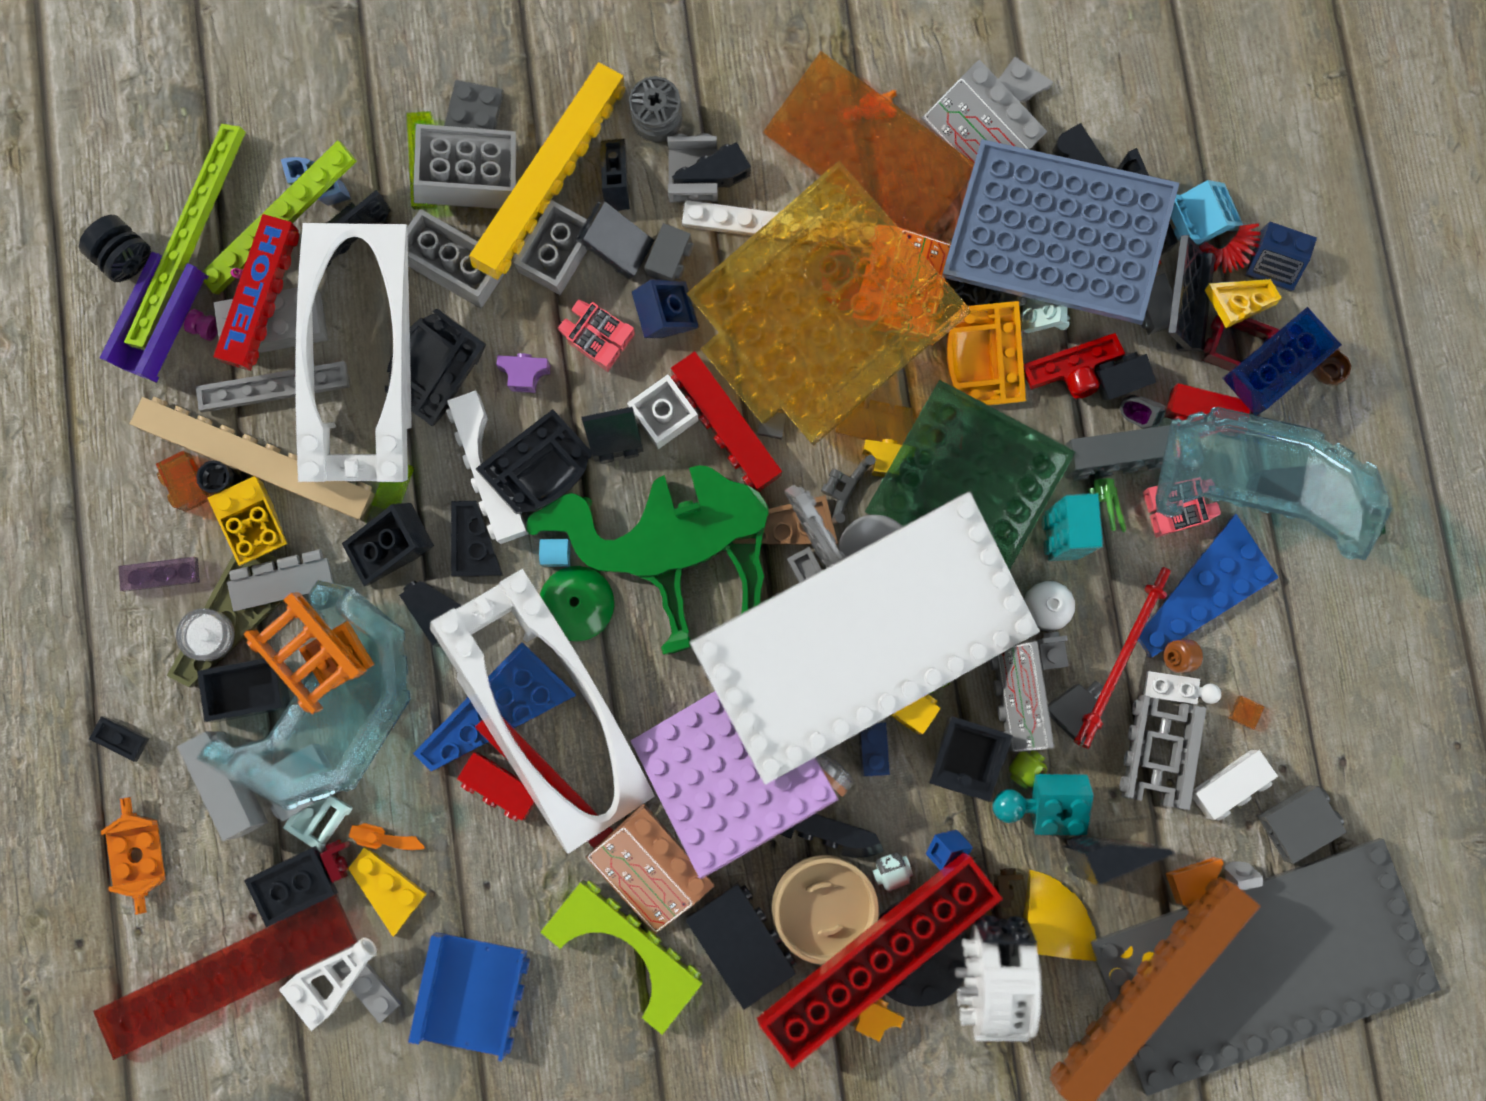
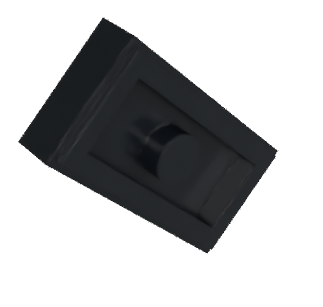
M106 716L100 717L89 740L133 762L139 760L150 739Z

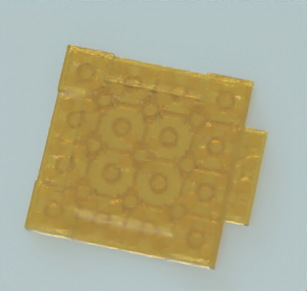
M840 161L835 163L686 293L719 332L700 349L764 425L783 409L812 445L817 444L849 417L853 409L929 345H934L971 313L970 308Z

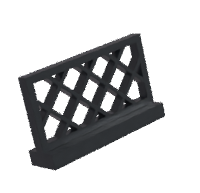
M1182 235L1180 239L1168 332L1177 341L1176 349L1179 352L1204 350L1210 299L1205 289L1212 283L1215 255L1213 253H1203L1189 235Z

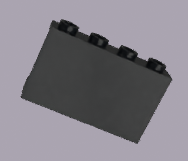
M737 882L733 887L704 907L688 915L685 921L742 1009L745 1010L796 975L794 966L797 963L789 951L784 953L779 946L782 940L775 929L770 931L764 923L768 919L760 907L755 909L750 900L753 896L746 885L741 887Z

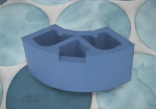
M301 157L281 159L287 183L292 185L315 162ZM338 179L318 200L330 206L351 198L343 182Z

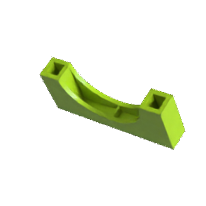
M582 880L540 933L559 949L573 938L587 933L614 935L630 944L641 955L651 978V999L643 1013L642 1019L663 1035L703 984V979L700 977L702 973L690 964L687 967L681 962V955L673 948L669 947L667 950L660 944L662 940L654 932L649 930L647 933L639 927L641 922L632 914L626 916L619 910L621 905L613 898L609 897L606 899L599 893L601 889L594 882Z

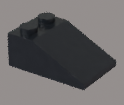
M633 406L581 417L595 462L599 461L600 464L615 461L614 458L624 456L625 459L635 458L639 456L640 452H644L639 424Z
M412 503L391 504L342 543L364 587L416 560L434 546Z

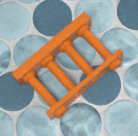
M294 592L283 599L288 605L286 607L287 610L261 633L258 630H248L244 635L248 639V646L263 656L297 696L300 707L304 711L314 714L323 709L318 700L343 678L350 677L351 680L359 678L366 672V669L302 594ZM294 617L299 618L305 625L303 627L304 630L276 653L267 641ZM311 637H316L322 645L320 646L321 650L293 673L284 661ZM328 657H333L339 664L337 666L338 670L310 693L301 680Z

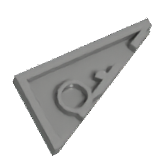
M1016 57L1013 58L998 79L1019 102H1025L1043 90L1047 91L1053 84V81Z

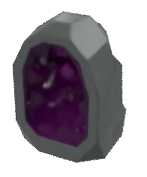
M1130 395L1121 401L1120 411L1127 421L1146 429L1158 427L1166 412V406L1144 396Z

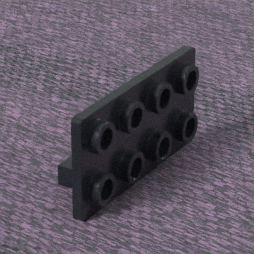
M375 190L357 206L351 202L327 223H381L388 217L391 209L381 194ZM352 237L341 243L335 250L326 268L331 265L334 258L339 254L346 253L350 249L351 244L361 238Z

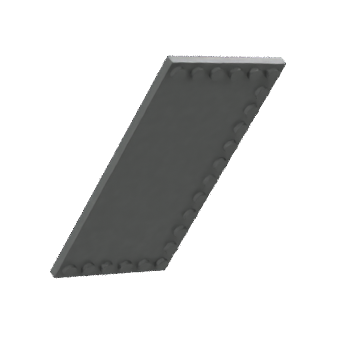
M1378 838L1263 879V886L1242 890L1258 903L1260 908L1132 1058L1146 1096L1441 990L1384 839ZM1188 908L1178 909L1091 941L1110 1000L1114 1001L1120 995L1119 991L1122 985L1128 980L1131 981L1137 975V968L1143 962L1144 954L1146 952L1155 953V946L1161 940H1166L1170 936L1172 926L1178 920H1183L1189 913ZM1132 946L1133 954L1127 959L1120 957ZM1113 968H1120V969H1114V970L1111 972L1110 977H1109V973H1110V971H1111Z

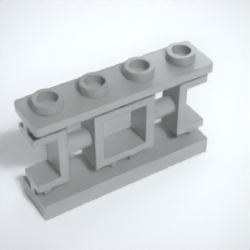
M1146 695L1138 696V700L1134 701L1132 707V714L1135 715L1134 724L1130 726L1128 731V740H1131L1130 748L1124 755L1126 772L1125 776L1121 777L1119 785L1122 797L1142 801L1144 788L1165 792L1163 805L1190 810L1206 707L1180 704L1178 715L1157 711L1159 698ZM1147 716L1161 718L1159 732L1145 730ZM1172 721L1186 722L1183 737L1169 735ZM1152 737L1174 742L1170 766L1149 762ZM1138 766L1153 769L1150 784L1136 781ZM1163 771L1177 773L1175 789L1161 786Z

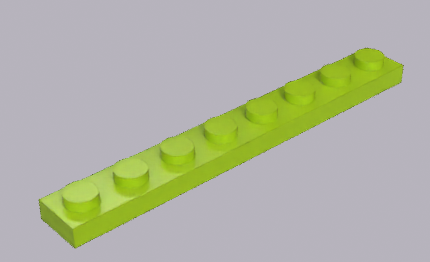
M337 140L262 214L294 223L357 160L344 144ZM262 214L202 271L209 276L203 282L213 294L219 295L236 279L230 273L233 268L244 269Z

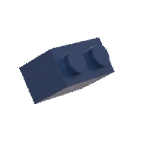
M875 723L859 732L861 776L864 777L890 775L886 723Z

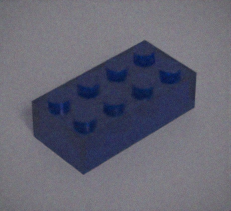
M1306 307L1229 371L1222 379L1252 413L1257 416L1272 406L1342 344L1317 316Z

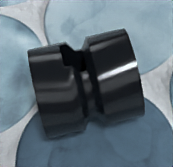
M215 460L202 464L196 475L199 487L212 495L241 482V477L236 470Z

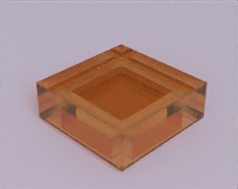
M1238 696L1228 719L1251 730H1255L1265 706L1244 696Z

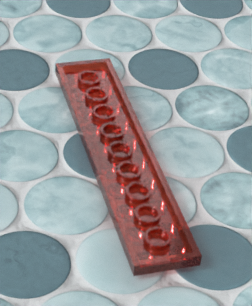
M336 894L93 1011L111 1057L115 1060L358 941Z

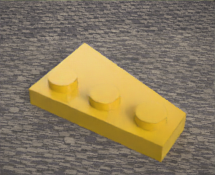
M1271 279L1211 283L1205 289L1207 296L1226 328L1277 305L1282 298Z
M368 847L362 849L348 868L392 937L396 936L427 895L424 890Z

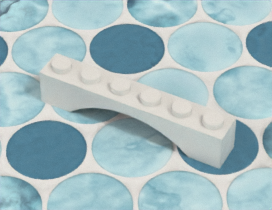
M475 390L448 400L450 408L446 409L451 424H456L458 431L454 435L459 447H464L466 455L462 456L467 470H472L474 478L471 479V483L475 493L479 492L482 501L479 502V506L483 516L488 515L490 525H487V529L491 539H496L497 542L503 544L529 534L523 515L515 514L476 471V467L483 463L482 440L488 421L480 395Z

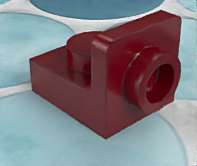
M341 839L326 845L327 851L320 854L332 883L348 876V864L343 856H339L338 852L352 846L350 841L344 843L341 842Z

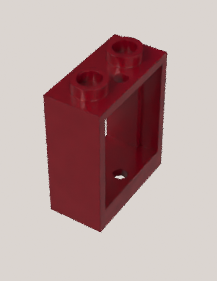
M1216 315L1210 327L1213 330L1211 338L1208 337L1204 344L1202 352H1205L1202 361L1256 382L1261 381L1269 372L1283 330L1251 318L1230 326L1263 339L1252 367L1215 353L1225 327L1221 318Z

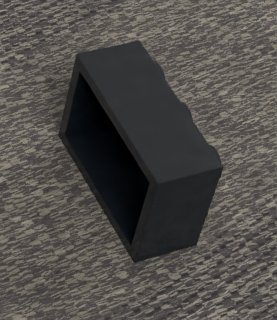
M264 658L197 671L204 722L216 723L291 708L288 686Z

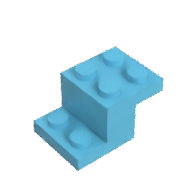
M1207 180L1182 195H1176L1170 219H1172L1176 227L1174 233L1179 241L1182 235H1189L1196 245H1201L1205 241L1207 242L1226 231L1236 232L1239 230V226L1243 225L1225 183Z

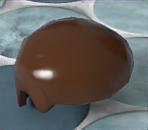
M1326 346L1313 358L1311 370L1318 382L1326 385L1342 384L1350 376L1351 363L1348 357L1340 352V349L1330 350Z

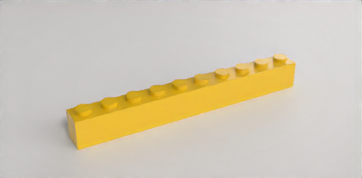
M599 62L597 63L470 253V261L474 268L496 280L500 278L502 273L506 274L508 272L512 258L522 250L525 238L528 234L531 235L538 223L537 220L546 210L550 200L554 195L560 193L564 179L567 175L570 176L573 173L579 156L583 157L585 155L589 141L592 137L595 138L598 135L603 120L610 117L616 100L622 99L626 87H624V75Z

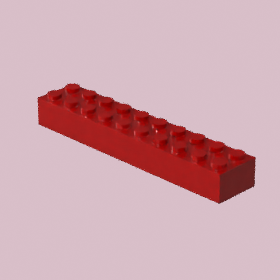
M963 852L759 1015L756 1019L760 1028L790 1068L793 1069L1000 902L1002 897L971 856Z

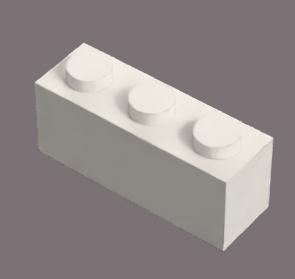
M1250 750L1193 789L1192 798L1207 819H1217V821H1220L1231 814L1230 809L1234 806H1242L1252 799L1250 795L1258 790L1262 792L1273 785L1271 781L1278 777V775L1260 750Z

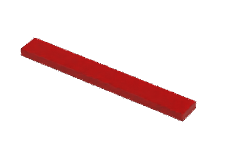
M502 717L514 741L539 774L575 807L589 815L599 816ZM481 720L475 728L508 761L484 721ZM609 826L587 842L595 848L614 830Z

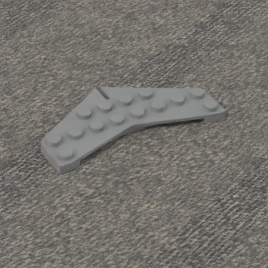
M795 485L786 489L784 492L820 561L825 564L823 565L825 569L845 559V554L842 551H838L835 546L836 540L828 529L826 530L822 523V517L813 507L817 503L808 490L805 492L801 486L798 488Z

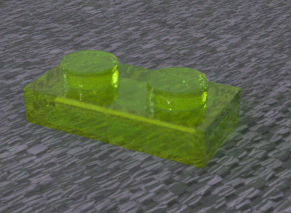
M408 465V480L404 482H380L371 505L385 510L391 504L402 503L414 467Z

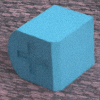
M540 539V565L542 567H570V541L568 539Z

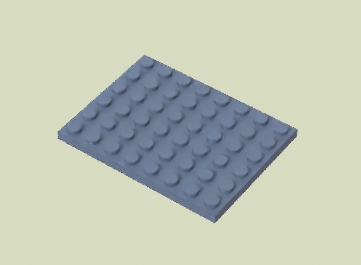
M981 139L942 278L1142 325L1179 183Z

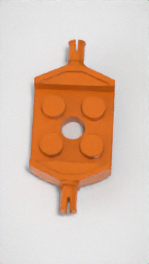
M131 797L119 799L122 812L121 818H118L101 830V835L106 834L113 886L108 887L110 892L132 896V899L134 898L135 915L147 912L144 896H147L149 891L162 884L166 878L158 822L153 818L133 813ZM136 847L141 849L143 854L139 862L134 861L131 856L133 849Z

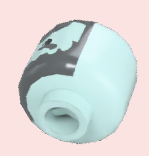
M897 852L877 859V869L872 870L877 885L883 884L884 888L888 891L908 885L910 877L913 876L907 857H902Z

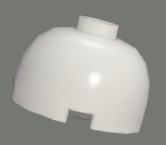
M1044 581L1035 584L1025 595L1024 601L1038 629L1052 632L1063 628L1071 621L1075 612V600L1066 586L1055 581Z

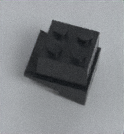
M949 716L929 784L990 802L1013 735Z

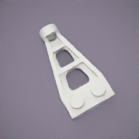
M362 938L354 946L302 970L279 990L312 1031L336 1010L367 962L376 955L377 949L371 940ZM341 960H344L351 969L350 974L344 980L333 969V966ZM320 975H325L334 986L328 999H324L311 983L314 978Z

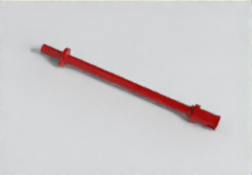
M1162 567L1154 584H1147L1144 590L1148 597L1091 713L1085 714L1082 718L1083 724L1074 739V743L1078 746L1083 737H1086L1082 747L1089 749L1097 730L1102 728L1101 715L1157 600L1165 599L1167 596L1163 588L1171 573L1170 569Z

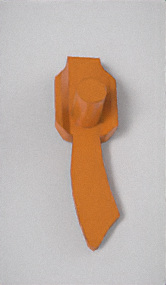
M367 823L352 825L349 837L354 839L358 845L373 849L380 848L382 844L403 850H422L425 848L416 836L387 835L383 827Z

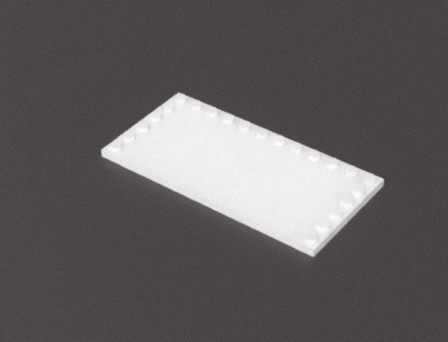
M967 492L696 638L690 644L757 772L766 785L1040 631L971 493Z

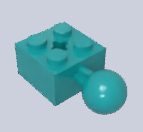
M1035 774L1032 799H1024L1019 792L1006 789L995 796L992 808L995 816L1005 823H1015L1022 819L1024 814H1030L1035 835H1087L1094 794L1088 774Z

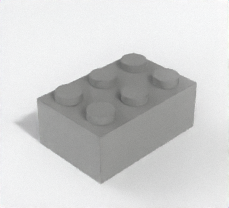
M551 200L514 261L517 271L561 296L587 252L586 247L576 240L587 219Z

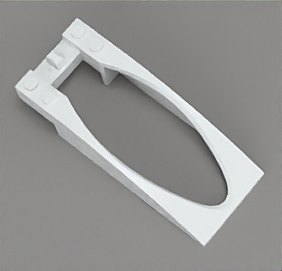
M303 223L296 319L298 482H404L408 480L407 429L412 428L407 225ZM352 237L364 239L374 251L385 282L393 327L392 372L387 398L376 427V454H330V428H336L334 422H322L315 404L312 306L319 283L332 255L341 243Z
M523 569L500 581L499 585L458 609H452L431 621L430 630L458 672V682L567 854L655 797L605 701ZM512 611L525 631L523 637L525 642H529L538 636L555 651L598 718L605 734L614 779L613 802L611 808L605 814L599 816L589 815L575 807L539 774L522 753L508 731L497 708L488 682L483 653L471 636L473 633Z

